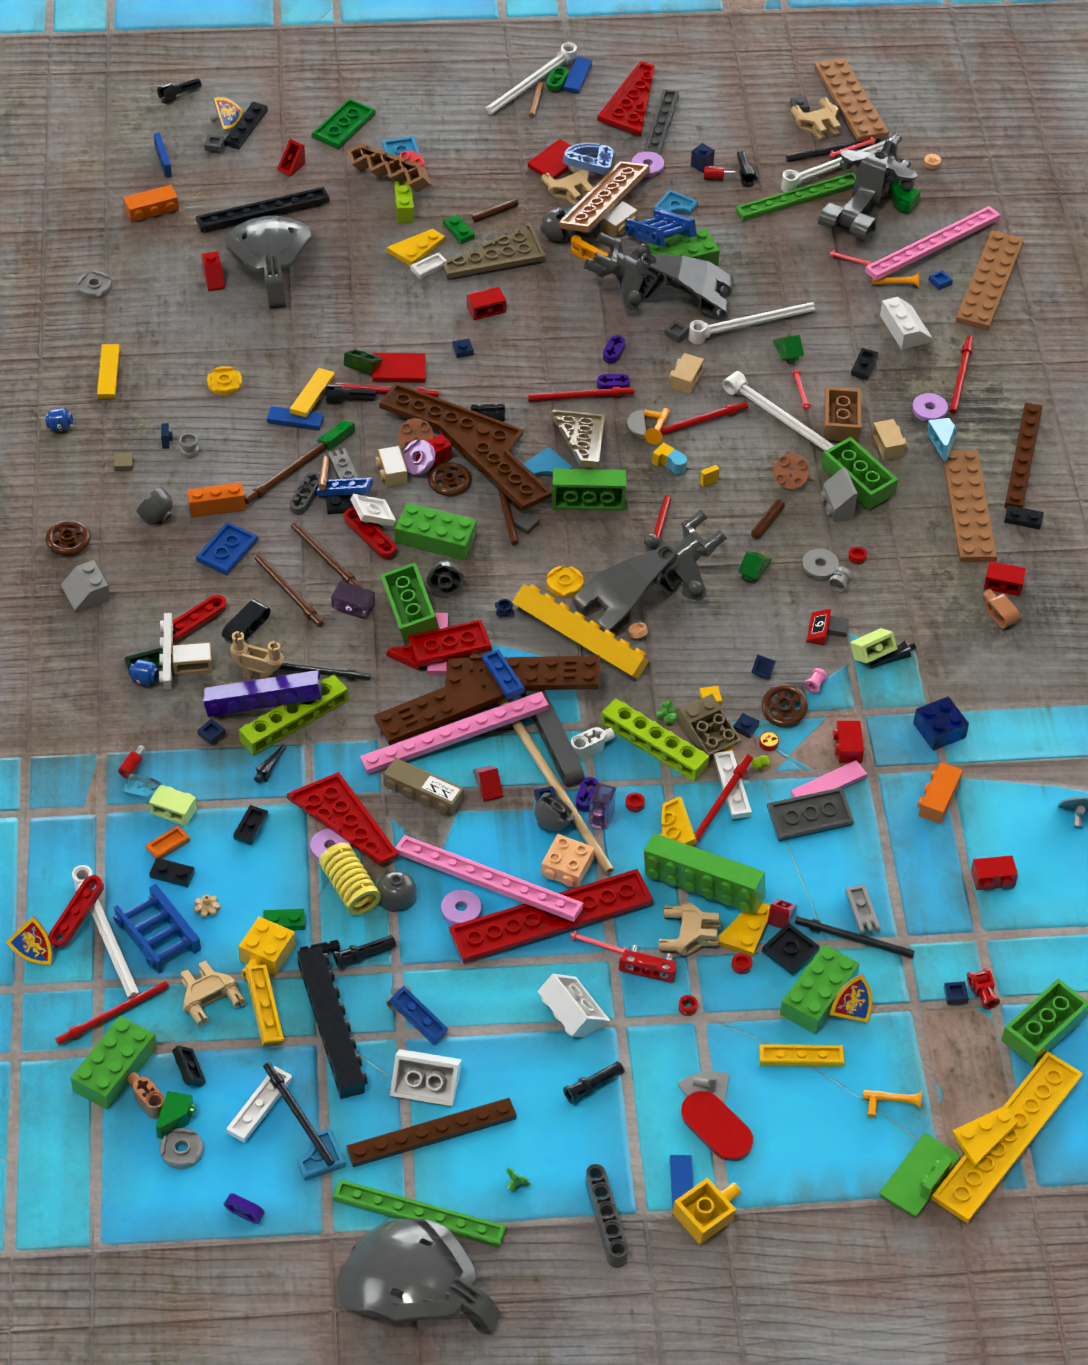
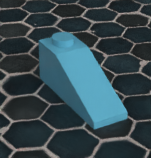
M949 418L929 420L928 437L943 461H947L954 443L956 426Z

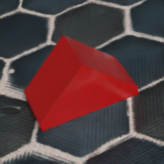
M289 139L277 170L292 176L305 164V145Z
M491 765L473 769L484 802L503 798L498 768Z
M781 899L775 900L770 905L767 924L782 929L790 923L797 905Z

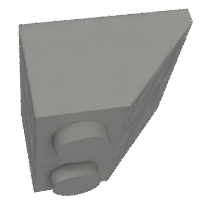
M842 468L823 484L822 492H820V499L826 505V513L828 516L830 515L833 522L854 518L857 491L846 468Z
M94 560L76 566L61 584V588L75 613L110 600L108 584Z

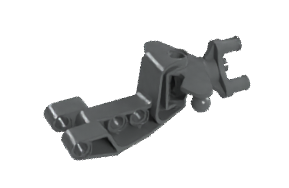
M894 133L891 138L885 141L882 150H877L874 153L853 150L841 151L840 167L848 170L854 163L858 168L852 190L853 198L842 207L828 203L819 216V225L831 229L842 225L850 228L849 231H851L852 236L864 240L875 232L881 192L886 188L885 183L902 179V188L910 190L914 187V180L917 178V173L909 169L911 166L910 160L905 158L900 161L898 157L897 147L902 140L900 134Z
M603 232L599 233L596 242L610 247V252L607 257L596 252L592 260L587 258L583 268L596 273L600 278L611 273L614 274L617 278L623 305L627 309H636L642 301H650L665 285H669L698 298L699 312L717 320H725L727 318L729 302L723 297L731 295L734 280L731 275L710 261L679 255L650 254L649 245L644 243L640 244L632 254L627 255L623 253L621 239L610 237Z
M700 509L690 519H686L681 523L684 539L681 541H664L653 533L647 534L644 537L647 553L627 559L597 573L575 595L573 603L585 616L591 615L602 606L605 614L597 621V624L600 625L599 629L603 632L607 629L617 635L631 624L633 609L646 589L654 584H657L671 596L683 582L682 594L696 601L701 600L706 595V589L696 561L701 556H710L715 551V548L724 542L727 537L720 529L708 540H704L698 535L695 528L708 519Z

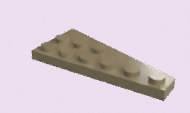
M530 222L523 229L517 228L513 230L512 234L502 235L482 244V247L479 249L473 248L469 250L468 254L458 255L444 261L443 270L448 279L545 261V254Z
M552 410V418L579 466L587 469L598 468L605 415Z

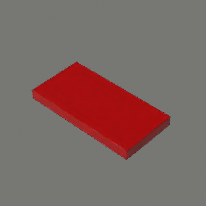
M482 620L408 636V641L418 667L448 661V658H461L492 651V646Z

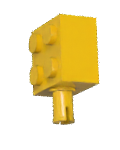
M259 916L238 946L240 961L247 963L246 966L266 964L268 973L276 976L296 946L295 932ZM244 968V969L241 971V975H242L245 979H247L246 973H245V968Z
M706 1178L674 1201L672 1214L697 1243L701 1245L733 1222L736 1209L730 1201L739 1196L741 1190L737 1184L731 1183V1185L720 1192L710 1179Z

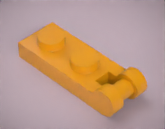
M573 235L571 237V253L586 261L589 258L592 260L596 252L606 257L608 256L606 252L581 240L580 236Z

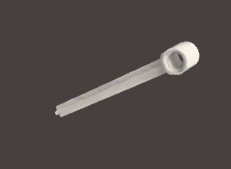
M570 42L564 43L556 58L487 106L488 114L491 115L551 73L554 67L562 64L573 65L577 58V46Z
M885 141L859 151L874 153L877 150H882ZM837 158L800 173L794 170L784 171L781 181L782 191L787 192L797 189V186H800L802 181L839 168L842 158Z
M806 303L711 325L701 320H694L690 323L688 339L693 344H702L706 338L710 337V334L815 311L814 303Z
M735 371L722 382V386L728 394H743L822 450L826 451L835 446L747 386L746 377L741 372Z
M80 865L73 870L72 877L76 891L88 876L93 875L90 867ZM97 899L90 912L128 999L133 998L140 993L99 899Z

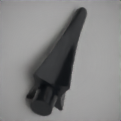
M904 640L897 646V650L886 654L870 664L869 667L875 668L892 661L911 657L910 651L916 649V645L914 642L907 644Z
M282 745L267 760L255 768L257 775L254 777V780L257 783H260L262 780L268 781L274 766L286 748L285 745Z

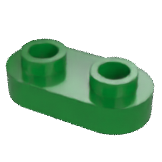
M556 66L552 69L547 78V88L556 92L562 89L568 77L567 68Z

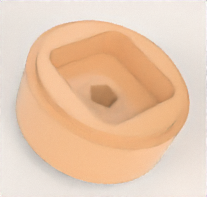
M929 154L925 156V167L929 169L940 167L941 158L938 155Z
M642 622L634 623L628 628L629 636L634 639L644 637L648 633L646 624Z

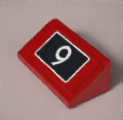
M831 609L812 612L806 642L825 645Z

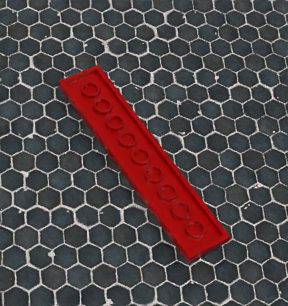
M635 869L560 892L559 894L583 903V909L574 922L524 903L450 926L449 933L462 962L466 963L652 905L653 898L639 870Z

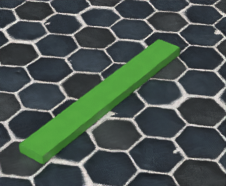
M851 172L736 206L735 212L742 221H746L853 189L856 175Z
M341 1179L333 1195V1201L394 1219H426L447 1227L454 1236L500 1248L506 1231V1226Z

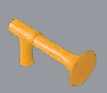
M919 271L911 277H883L877 281L872 278V285L908 283L916 285L919 289Z
M663 408L661 412L645 409L644 417L658 418L655 427L648 429L644 435L650 444H659L662 441L663 436L660 430L670 413L668 408Z
M923 1089L914 1095L863 1090V1099L869 1100L867 1117L876 1118L877 1101L910 1103L916 1105L921 1111Z

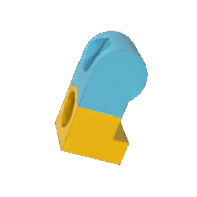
M663 442L653 452L652 464L657 467L661 464L671 469L672 473L681 475L686 471L687 457Z

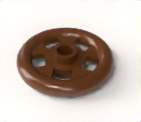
M445 462L435 466L430 471L428 483L438 494L455 496L469 488L471 474L461 464ZM439 472H443L441 476L437 475ZM459 477H464V481H459ZM441 481L443 485L439 486L437 483ZM457 485V488L450 489V487Z
M67 520L54 524L47 531L45 540L51 551L60 555H73L87 547L90 541V533L82 523ZM57 531L60 532L59 537L54 535ZM77 535H83L82 539H77ZM60 542L62 545L59 547L55 543Z
M780 684L772 687L766 692L762 700V711L765 718L770 723L779 727H791L798 724L805 717L808 710L805 694L799 688L790 684ZM790 692L794 694L793 698L785 696V693ZM775 694L780 697L776 703L771 700ZM794 703H800V710H794ZM786 704L788 708L783 709L781 706ZM775 708L779 714L774 716L770 710ZM792 714L793 718L784 720L783 715Z

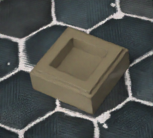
M114 453V471L133 470V454Z

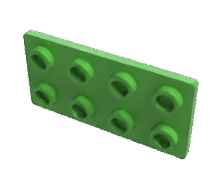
M924 1133L882 1188L879 1195L911 1216L917 1217L958 1162L960 1154Z

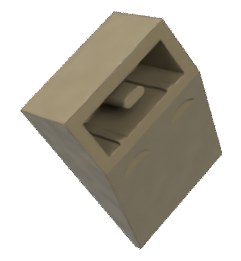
M713 694L679 708L675 720L684 734L707 755L710 756L741 742L740 737Z

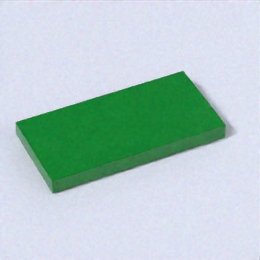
M348 98L311 133L312 138L339 150L376 115V110Z

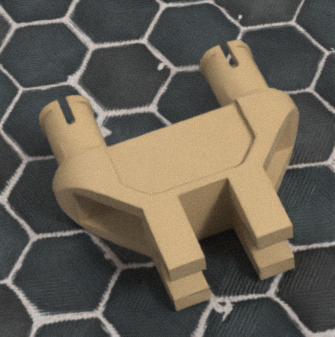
M827 97L819 101V105L823 108L820 110L804 113L798 105L791 108L790 112L796 118L797 126L806 132L813 133L819 141L826 138L823 133L827 130L833 137L840 135V132L837 130L841 127L837 120L839 108L836 105H832Z
M569 166V170L574 174L560 180L553 179L549 173L543 174L541 181L548 187V192L556 198L568 200L573 206L579 202L578 198H581V195L584 197L593 189L589 183L590 172L587 170Z
M235 631L232 634L233 644L230 647V653L234 661L242 668L244 678L251 679L252 671L260 673V679L269 678V675L272 676L274 671L283 664L284 656L280 653V643L277 642L275 645V641H271L268 644L267 650L246 644L244 642V633L242 632L240 635L239 631Z
M684 903L682 906H664V918H681L682 923L680 936L677 939H659V952L672 951L677 952L679 955H688L702 946L719 945V936H717V930L721 929L719 913L702 912L692 903Z
M206 960L198 964L201 969L199 973L202 978L195 980L188 969L180 973L183 978L181 982L186 988L183 1010L186 1014L193 1017L198 1027L203 1026L201 1022L204 1025L209 1022V1018L202 1010V1007L224 996H228L235 1008H239V1004L243 1006L246 1003V999L238 990L237 981L226 974L214 972Z

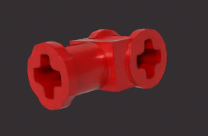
M984 968L980 972L967 973L968 985L973 990L975 997L980 996L982 1007L986 1010L996 1007L1000 1003V999L996 997L993 991L995 984L990 969Z

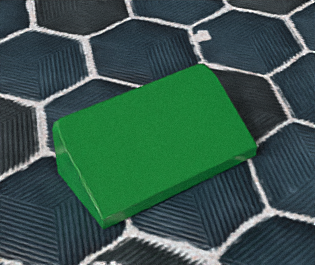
M341 421L317 439V442L320 444L324 442L327 445V449L331 450L355 432V423Z

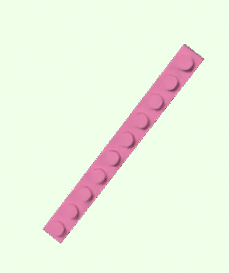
M988 206L866 266L865 272L877 281L1000 220L1001 214Z
M540 691L360 756L361 762L369 775L388 768L395 757L402 761H408L549 710V704Z
M406 835L403 836L395 847L400 856L572 922L576 920L583 909V903Z

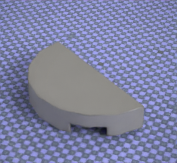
M643 410L633 412L627 421L629 433H633L639 439H645L644 435L646 432Z

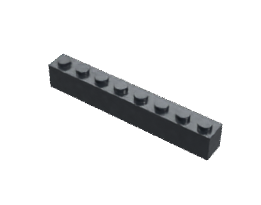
M321 946L297 951V963L340 1099L365 1093V1084H368L365 1071L361 1072L360 1054L356 1055L355 1039L349 1035L351 1027L349 1020H345L343 1016L346 1015L344 1004L338 1001L340 993L338 986L334 987L333 985L335 978L333 970H329L327 966L329 965L328 955L323 953Z

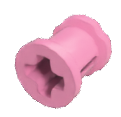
M815 668L812 671V676L804 682L805 688L811 693H818L822 683L828 680L827 673L820 668Z

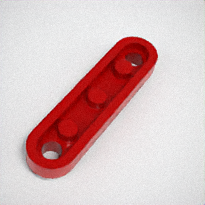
M349 508L344 512L345 523L381 558L389 559L395 556V543L374 523L361 521L355 508Z
M213 595L173 620V642L179 641L223 613L227 607L226 599L221 595Z
M91 875L83 881L50 931L48 937L55 948H63L68 945L103 892L104 883L98 876Z

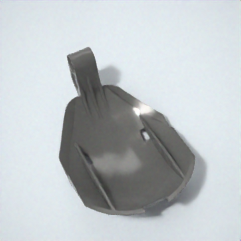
M263 216L247 220L229 230L225 234L226 249L238 257L250 270L265 274L269 307L286 305L282 271L294 265L304 247L311 240L309 223L286 216Z
M395 1219L377 1226L352 1247L354 1250L346 1264L342 1265L339 1271L338 1296L343 1307L348 1311L375 1318L385 1317L396 1323L425 1319H449L457 1316L462 1311L475 1329L487 1335L491 1334L501 1316V1312L493 1300L475 1287L478 1278L476 1269L447 1227L426 1219ZM396 1290L402 1293V1299L393 1296V1291Z

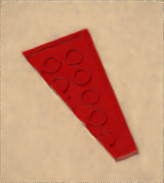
M640 61L597 115V121L641 136L655 66Z
M339 772L287 793L288 800L348 841L380 866L398 859L399 853Z

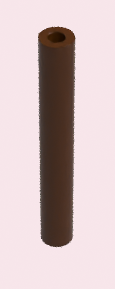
M514 199L472 215V219L476 222L515 207L519 204L518 200Z

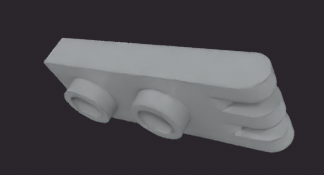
M345 448L341 449V455L339 450L334 451L335 456H333L332 452L327 453L338 479L359 478Z
M865 884L846 887L845 894L859 934H865L864 927H866L867 933L873 932L872 926H874L875 932L880 931V924Z

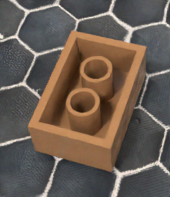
M826 387L823 438L828 441H844L852 437L856 442H859L861 432V389Z

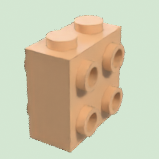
M557 834L541 863V875L549 880L561 882L568 887H579L594 860V847Z

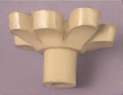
M206 894L202 896V899H195L194 904L197 906L194 907V912L196 914L201 912V917L206 918L208 913L211 916L216 915V910H220L221 906L220 903H217L218 899L216 896Z

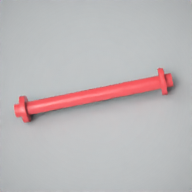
M870 137V140L836 152L831 151L829 155L835 159V156L840 155L843 150H854L868 144L874 145L876 140Z
M836 250L830 253L831 258L835 256L867 266L872 264V262L836 253Z
M794 370L792 376L796 379L802 398V409L807 410L811 405L806 400L799 377L801 373L799 370Z
M577 931L572 932L570 936L573 941L578 939L621 953L622 956L624 950H627V947L622 949L579 935Z

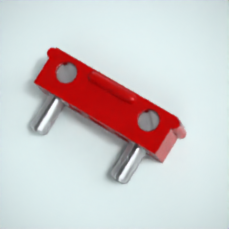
M633 945L631 951L624 950L623 956L619 959L618 969L620 971L670 983L675 981L677 962L673 961L674 955L672 953L671 956L668 953L666 959L638 953L639 947L636 945L635 948V945Z

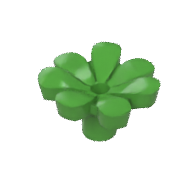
M672 700L662 702L663 710L656 712L657 718H664L665 723L674 725L677 714L673 713L675 712V707L672 705Z
M507 1167L506 1172L511 1179L507 1188L514 1191L518 1184H523L527 1187L531 1184L528 1182V1178L520 1177L512 1168Z

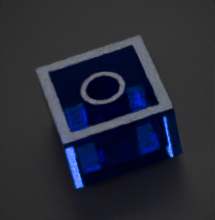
M949 696L917 708L913 721L914 726L933 751L966 738L969 726L968 721Z

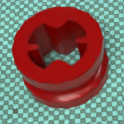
M691 995L682 996L679 1000V1012L684 1016L694 1015L697 1011V999ZM687 1003L691 1004L690 1008L685 1007Z

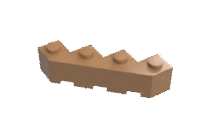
M362 143L348 150L351 164L360 172L370 168V171L378 178L388 174L392 181H398L399 184L408 181L409 186L416 192L431 185L427 170L416 162L368 147Z

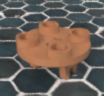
M419 418L405 421L398 430L399 444L404 450L415 438L428 441L434 436L429 423Z
M797 454L781 456L773 468L776 482L786 489L801 487L809 477L807 461Z

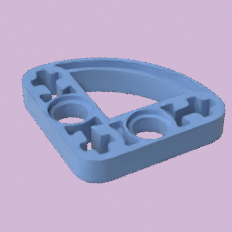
M576 144L570 146L565 151L563 163L571 167L607 175L612 163L613 149L601 144ZM582 154H597V158L589 157Z

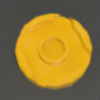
M218 367L213 369L211 374L207 375V386L211 392L217 395H231L242 387V376L238 370L235 371L232 367Z
M564 566L553 568L548 573L546 580L549 591L563 598L575 596L584 585L581 572L571 566L569 568H564Z

